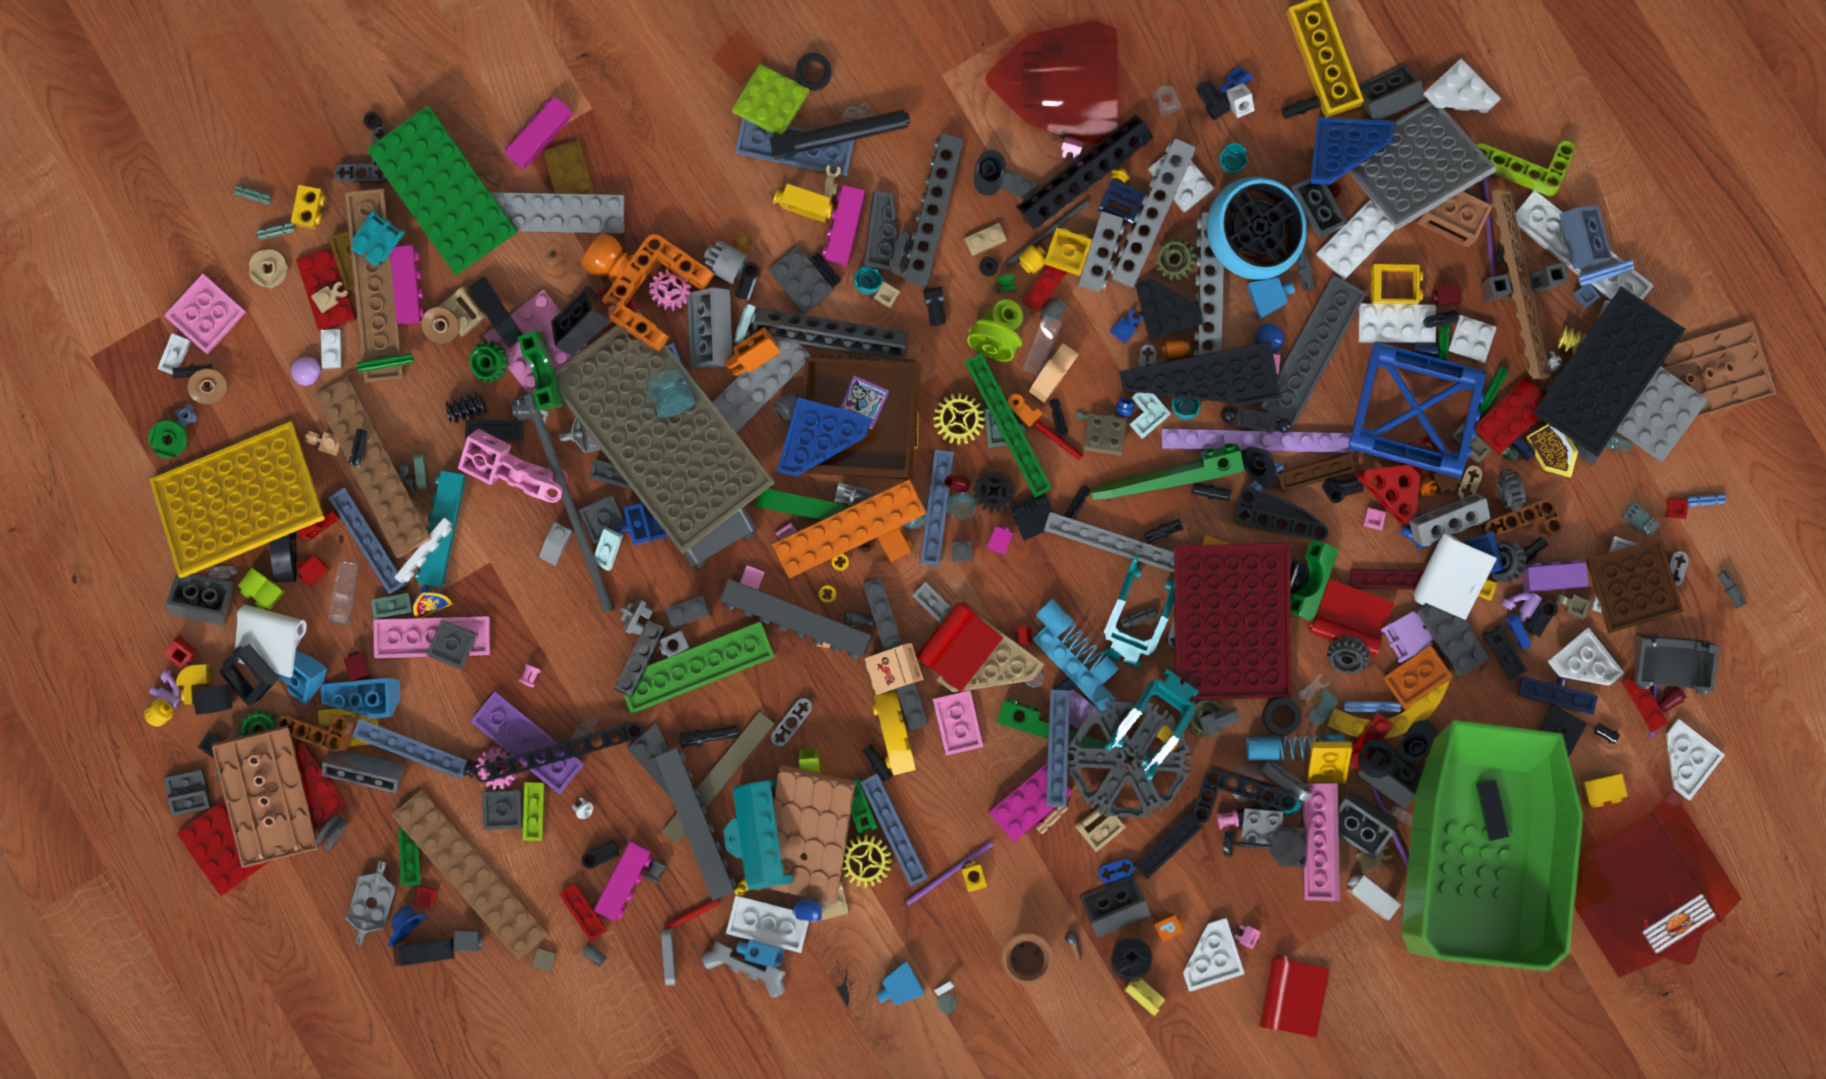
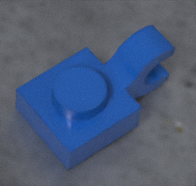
M1238 66L1225 78L1227 82L1220 85L1218 89L1224 93L1222 96L1228 99L1226 90L1242 83L1246 85L1252 79V76L1248 71Z

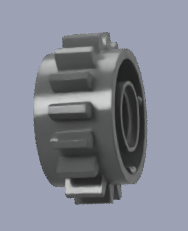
M1510 468L1500 471V476L1496 477V486L1503 506L1510 508L1512 511L1521 509L1522 504L1526 502V495L1519 474L1516 471L1512 472Z
M1501 541V544L1497 545L1504 570L1492 573V578L1499 582L1512 583V579L1518 580V577L1523 574L1527 557L1524 554L1525 550L1520 549V544L1512 541Z
M1344 636L1338 637L1336 641L1333 640L1331 645L1328 646L1327 658H1329V664L1334 669L1342 673L1352 674L1358 673L1361 669L1364 670L1365 665H1368L1370 652L1367 651L1368 647L1359 639Z

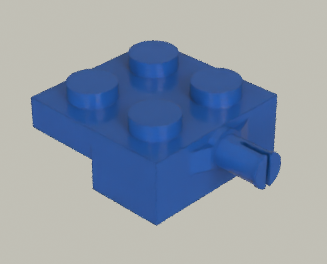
M643 503L624 507L625 524L614 527L617 533L628 532L633 546L669 537Z

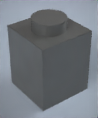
M971 541L951 543L952 562H972Z
M454 931V951H479L480 947H483L484 941L483 935H480L481 931Z

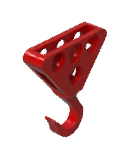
M1430 436L1421 437L1416 441L1408 443V445L1429 443L1435 452L1440 453ZM1403 464L1400 466L1360 470L1357 473V479L1399 524H1410L1409 520L1416 518L1420 471L1423 468ZM1374 478L1377 479V485H1376V486L1373 484V479H1374ZM1399 478L1402 479L1401 486L1398 483ZM1387 491L1390 493L1389 500L1386 498ZM1400 504L1403 507L1402 513L1399 512Z

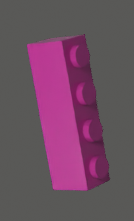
M556 97L548 99L543 105L544 109L540 113L534 114L527 128L523 127L519 131L517 139L514 142L510 141L505 147V155L523 171L574 116L573 112Z
M844 185L842 190H838L836 201H839L837 209H833L831 218L834 220L833 227L829 226L827 238H830L829 245H825L823 250L826 262L848 267L864 202L865 190Z
M413 245L395 247L390 256L396 322L400 326L421 324L425 310L424 307H421L420 299H423V290L419 288V280H422L421 270L417 268V262H420L419 251Z
M630 841L594 909L595 912L612 921L622 918L626 910L623 908L626 901L630 902L635 893L632 889L635 884H640L644 876L641 873L643 868H648L653 859L650 856L652 851Z

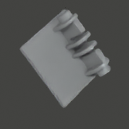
M1244 808L1243 828L1240 835L1241 842L1271 844L1272 839L1280 832L1282 827L1283 811Z

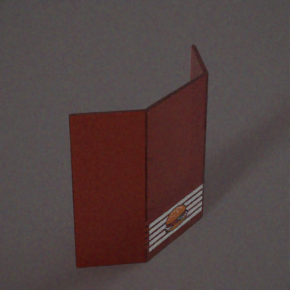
M1673 791L1650 813L1592 850L1579 855L1574 908L1618 977L1661 961L1720 923L1742 899Z

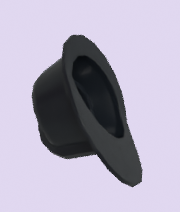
M994 150L986 151L980 156L975 165L974 186L984 196L994 195L1001 187L1006 167L1005 158L1001 153Z
M1253 446L1246 448L1241 455L1244 469L1261 486H1271L1277 477V470L1271 453L1265 449Z
M1427 720L1415 722L1398 745L1400 757L1407 762H1418L1425 759L1430 753L1434 739L1437 737L1436 726Z

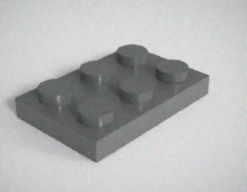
M798 246L768 270L804 315L834 291Z

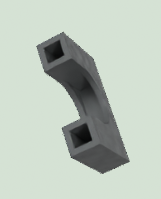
M1565 263L1546 266L1538 272L1529 274L1533 294L1556 290L1569 282ZM1508 274L1490 277L1480 285L1484 303L1512 298L1513 287L1512 282L1509 281Z

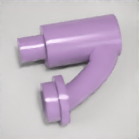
M1522 592L1509 599L1503 598L1501 605L1508 610L1515 608L1516 605L1514 603L1525 600L1519 610L1520 615L1518 618L1521 623H1524L1527 618H1531L1542 601V598L1533 592Z
M165 669L160 679L164 683L169 682L173 692L162 687L158 689L153 686L149 693L154 695L155 699H165L176 710L182 701L181 690L179 686H176V680L172 676L173 671Z

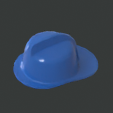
M409 905L397 911L391 921L394 933L390 937L388 945L392 947L402 942L414 928L425 920V914H417Z

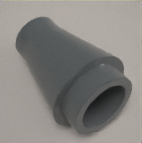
M853 609L851 611L846 610L844 625L851 628L872 627V615H867Z

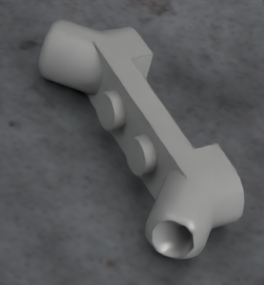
M715 941L712 950L703 953L701 956L706 969H712L726 963L730 965L729 969L740 973L741 970L748 973L747 977L753 980L762 979L770 997L774 998L785 993L786 989L782 980L786 972L780 968L767 966L766 971L731 956L733 948L718 941Z

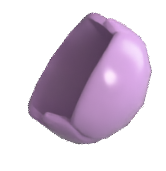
M311 356L298 358L291 367L292 379L297 384L303 386L315 383L322 373L320 362Z

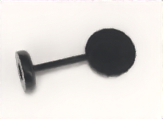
M1226 830L1224 835L1223 853L1225 857H1231L1234 854L1235 846L1270 849L1271 855L1279 864L1294 865L1301 860L1305 852V845L1301 836L1289 830L1276 834L1271 844L1236 842L1235 833L1232 830Z

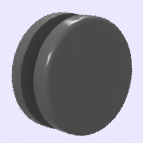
M334 814L320 831L315 843L321 846L328 839L324 850L330 852L345 834L349 822L340 818L338 814Z

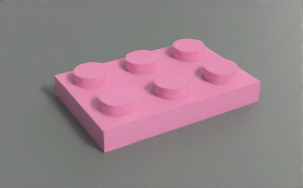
M971 691L933 699L946 755L983 747Z

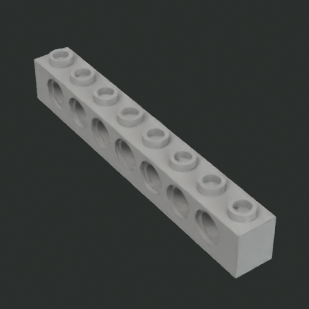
M1174 139L1173 143L1169 142L1165 151L1168 155L1165 160H1161L1157 169L1160 173L1157 178L1153 177L1150 188H1152L1150 195L1146 194L1143 199L1142 205H1144L1142 213L1138 211L1134 220L1137 224L1134 230L1130 229L1126 240L1129 242L1126 248H1121L1118 255L1121 258L1118 265L1114 264L1110 274L1113 275V281L1131 289L1134 288L1196 147L1178 139ZM1174 156H1178L1181 159V163L1177 166L1172 165L1170 159ZM1165 174H1171L1174 179L1171 183H1165L1162 177ZM1162 191L1166 197L1164 200L1158 201L1154 197L1155 193ZM1149 209H1156L1158 215L1155 218H1149L1147 216ZM1147 226L1150 229L1149 234L1146 236L1139 233L1140 227ZM1138 243L1142 246V250L1139 253H1134L1131 250V246ZM1126 261H1132L1134 268L1127 271L1123 268V264Z
M1203 212L1200 218H1197V229H1200V237L1196 238V248H1199L1196 267H1199V274L1195 276V286H1198V293H1195V303L1201 308L1204 324H1211L1213 331L1206 332L1203 329V325L1197 326V331H1194V343H1197V350H1194L1193 356L1222 350L1224 266L1215 255L1210 257L1205 254V249L1211 247L1208 236L1205 233L1209 213ZM1212 267L1214 274L1207 275L1204 268ZM1207 285L1211 286L1214 289V293L1206 294L1204 287ZM1206 304L1211 305L1213 312L1206 313L1203 306ZM1209 342L1212 345V350L1205 351L1202 344Z

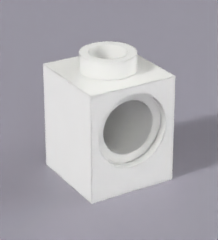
M1244 83L1226 90L1230 109L1237 118L1255 111L1252 93Z

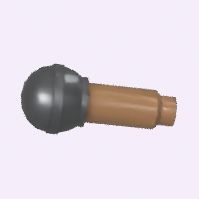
M1073 931L1067 932L1064 936L1065 941L1070 945L1076 961L1080 960L1081 953L1077 945L1078 936Z

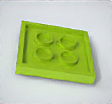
M759 64L734 105L732 113L777 136L784 135L810 93V89Z

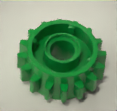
M483 341L481 344H476L475 349L470 351L471 357H468V360H470L469 368L472 369V374H475L478 380L483 379L485 383L490 381L492 383L497 381V379H502V374L508 372L506 369L507 366H510L508 363L509 356L505 352L506 349L500 347V343L494 344V341ZM487 358L490 359V362H491L490 365H489L488 362H487Z
M255 710L254 715L249 712L248 718H242L244 723L239 725L242 732L238 734L245 736L256 733V729L260 725L264 727V731L277 728V719L273 718L274 713L267 715V710H263L261 714L259 710Z

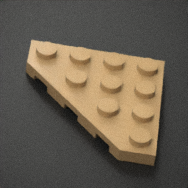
M983 619L986 624L1004 638L963 691L1034 680L1044 667V664ZM940 676L937 679L938 682L953 693L960 692L943 677Z

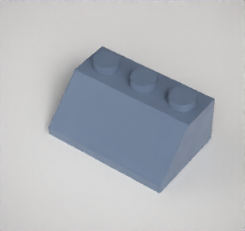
M1599 206L1577 207L1559 214L1573 269L1586 268L1613 261Z

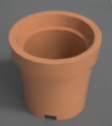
M1020 934L1012 938L1005 946L1002 954V964L1006 974L1013 981L1024 985H1032L1042 981L1049 974L1053 964V954L1050 946L1043 938L1035 934ZM1021 943L1024 944L1023 948L1019 947ZM1039 950V954H1035L1034 951ZM1013 959H1017L1018 962L1013 963ZM1029 965L1033 966L1031 970L1028 969Z

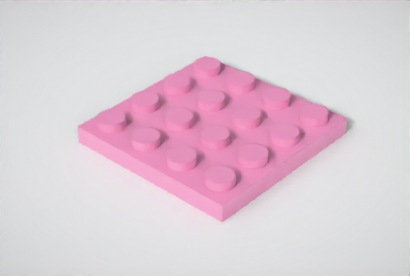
M543 289L510 316L523 335L532 331L544 333L555 372L587 348L588 345L585 344L574 356L555 347L551 320L561 311ZM495 328L491 329L484 335L487 341H494V344L500 343V347L506 349L505 352L509 356L508 363L510 364L507 367L528 394L533 393L535 389L534 374L530 364L522 355L519 342L508 348Z

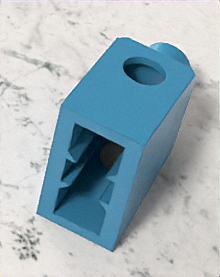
M1279 278L1251 282L1246 286L1259 320L1285 306L1288 303L1286 296L1295 293L1292 282L1281 285Z
M749 940L748 943L739 941L737 953L744 954L745 960L772 968L781 966L784 948Z
M907 961L882 980L885 988L876 992L881 1003L891 998L895 1005L925 994Z

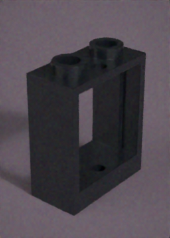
M250 644L245 647H237L232 652L233 656L227 658L222 663L224 666L219 671L248 707L261 700L279 680V677ZM240 659L259 680L260 683L255 689L234 666Z

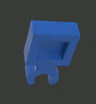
M1135 309L1129 312L1128 320L1122 317L1110 331L1123 344L1136 332L1137 328L1133 325L1140 323L1143 319L1142 315L1139 319L1132 317Z

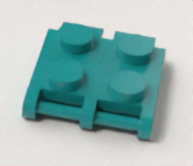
M373 210L351 240L354 243L351 250L361 257L368 252L365 259L377 267L380 262L385 263L404 236L405 231H400L391 225L389 220L385 221ZM373 218H376L377 220H379L380 222H382L384 225H381L380 223H378V222H377L376 220H374ZM389 227L390 229H392L393 231H395L396 233H398V235L394 234L392 231H390V230L387 229V228Z

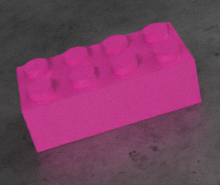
M1047 763L988 812L1013 842L1055 808L1053 806H1046ZM1068 786L1066 798L1073 793Z

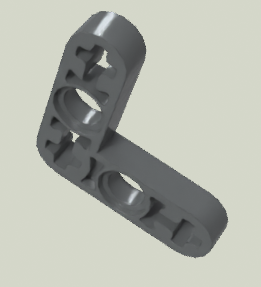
M380 126L374 129L372 145L380 140L377 135H380L381 131L385 135L389 133L385 127ZM373 158L372 164H340L334 169L335 178L342 183H383L388 180L384 174L382 178L376 174L380 172V168L376 165ZM354 168V178H352L351 174L344 175V178H342L339 175V173L342 172V169L349 173L352 172L351 169ZM364 168L367 170L365 178L357 176L359 169Z

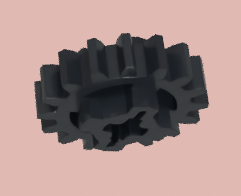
M988 471L987 477L981 475L982 481L976 480L975 483L978 487L973 488V491L977 492L973 497L975 499L979 498L977 505L983 504L982 510H985L987 507L990 508V513H992L994 508H996L997 512H1000V507L1006 509L1007 505L1005 503H1012L1009 496L1012 497L1015 494L1010 492L1014 488V485L1008 484L1011 479L1005 480L1004 473L998 476V471H995L994 475H991L990 471ZM991 479H996V480H999V481H1001V482L998 483V484H996V483H992L990 480H991ZM984 485L986 493L981 496V488ZM991 487L993 489L999 488V490L997 491L998 496H995L994 494L988 496L991 491ZM1004 488L1007 490L1005 499L1001 495ZM994 500L998 504H989L987 501Z

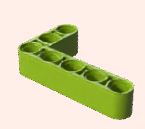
M1561 142L1549 169H1546L1489 145L1477 144V147L1495 165L1496 172L1492 174L1548 196H1553L1558 192L1575 153V146L1572 142Z

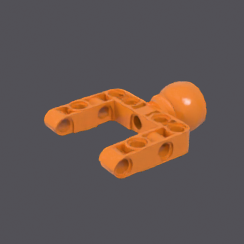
M601 233L586 251L581 266L591 275L598 277L608 276V280L612 282L611 288L602 299L606 306L610 303L616 305L614 310L608 311L610 320L659 352L670 336L660 331L655 324L638 312L634 313L628 309L626 305L658 261L701 290H704L714 276V273L657 234L649 235L635 254L628 255L627 252L623 253L622 246L617 239L611 235ZM654 242L660 244L657 249H651L650 245ZM643 257L649 259L645 265L639 263V260ZM685 263L691 265V268L687 271L681 269ZM620 288H625L627 291L624 295H617V291ZM639 325L647 326L644 332H638L637 328Z

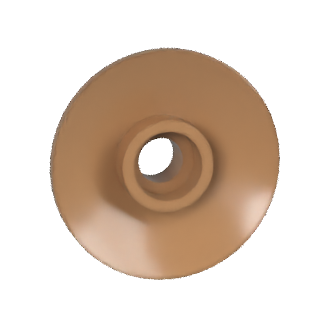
M433 307L422 318V330L425 336L432 342L438 344L449 343L459 332L458 319L447 308ZM440 321H443L445 326L440 325Z
M214 369L198 370L191 375L188 381L190 396L201 404L218 402L224 397L227 390L224 376ZM210 382V385L206 386L203 383Z

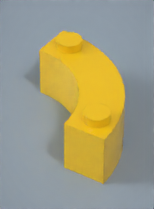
M896 690L875 695V704H872L874 715L879 716L889 756L885 757L887 768H892L893 775L916 770Z

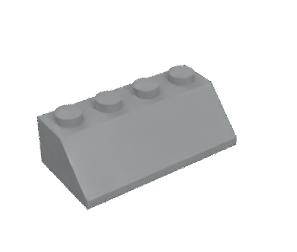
M709 288L691 292L690 298H688L690 369L726 367V361L733 356L730 290Z

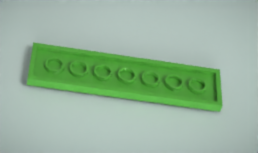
M760 621L649 665L633 697L623 695L631 714L775 658Z

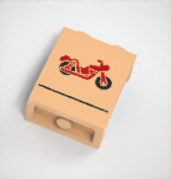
M912 643L864 658L876 695L923 680Z

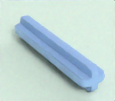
M1627 260L1580 275L1578 281L1581 286L1631 271L1634 269V264L1632 260Z
M1345 701L1343 709L1345 712H1400L1401 704L1400 702Z

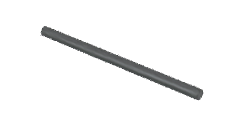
M1084 200L1006 261V264L1008 266L1012 265L1028 246L1039 244L1053 233L1056 228L1062 226L1085 208L1089 202Z

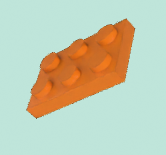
M1431 645L1383 677L1405 710L1453 678Z

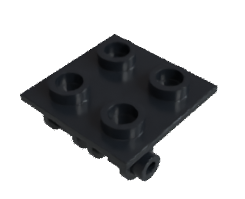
M1045 493L1036 498L1032 495L1008 506L1024 541L1045 532L1044 527L1049 512L1053 513Z

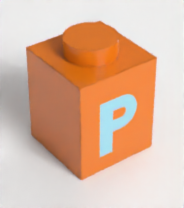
M1175 914L1153 923L1161 942L1184 933L1182 930L1185 927L1180 916L1176 917Z

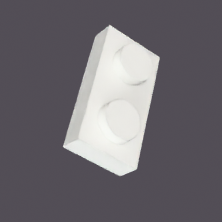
M340 329L321 330L323 369L342 368V337Z
M171 334L157 369L172 374V367H181L191 341Z

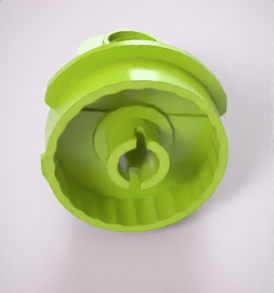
M1008 299L996 303L994 307L986 311L983 319L977 320V324L969 327L967 338L969 346L977 353H982L984 357L1003 362L1012 360L1017 348L1021 347L1023 343L1021 338L1013 331L1023 321V313L1020 306Z

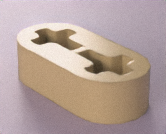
M1470 466L1464 471L1463 478L1461 479L1462 483L1459 484L1457 489V496L1460 500L1466 498L1461 491L1466 489L1467 485H1470L1468 492L1471 495L1476 494L1482 479V471L1479 467ZM1475 470V474L1478 477L1473 478L1472 482H1469L1471 475L1468 472Z

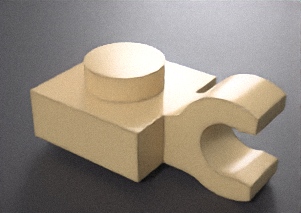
M828 165L826 168L827 178L824 196L832 199L833 195L837 194L838 184H835V177L841 173V167L838 166L837 172L833 174L830 171L831 165Z

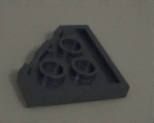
M1154 279L1135 284L1149 340L1204 325L1201 308L1198 304Z

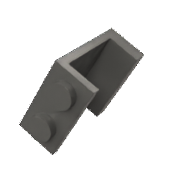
M703 596L665 608L671 627L674 629L711 617L706 599H703Z

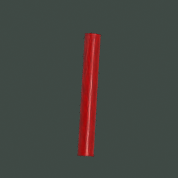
M1037 420L1034 424L1036 429L1076 459L1080 460L1084 455Z
M711 900L665 923L666 928L673 929L720 905L719 900Z

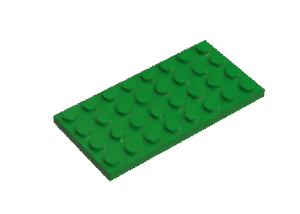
M430 105L366 149L455 276L518 233Z

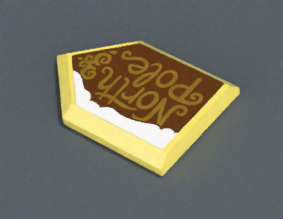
M1546 425L1525 437L1531 449H1535V456L1544 471L1567 477L1572 476L1578 450L1572 440L1550 425Z

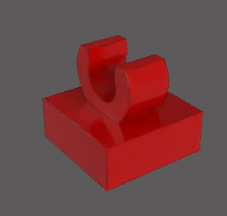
M1019 626V629L1011 630V633H1018L1019 635L1017 640L1012 641L1019 644V646H1032V627Z

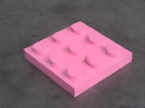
M202 274L164 316L201 350L209 354L244 316L246 311L206 275Z

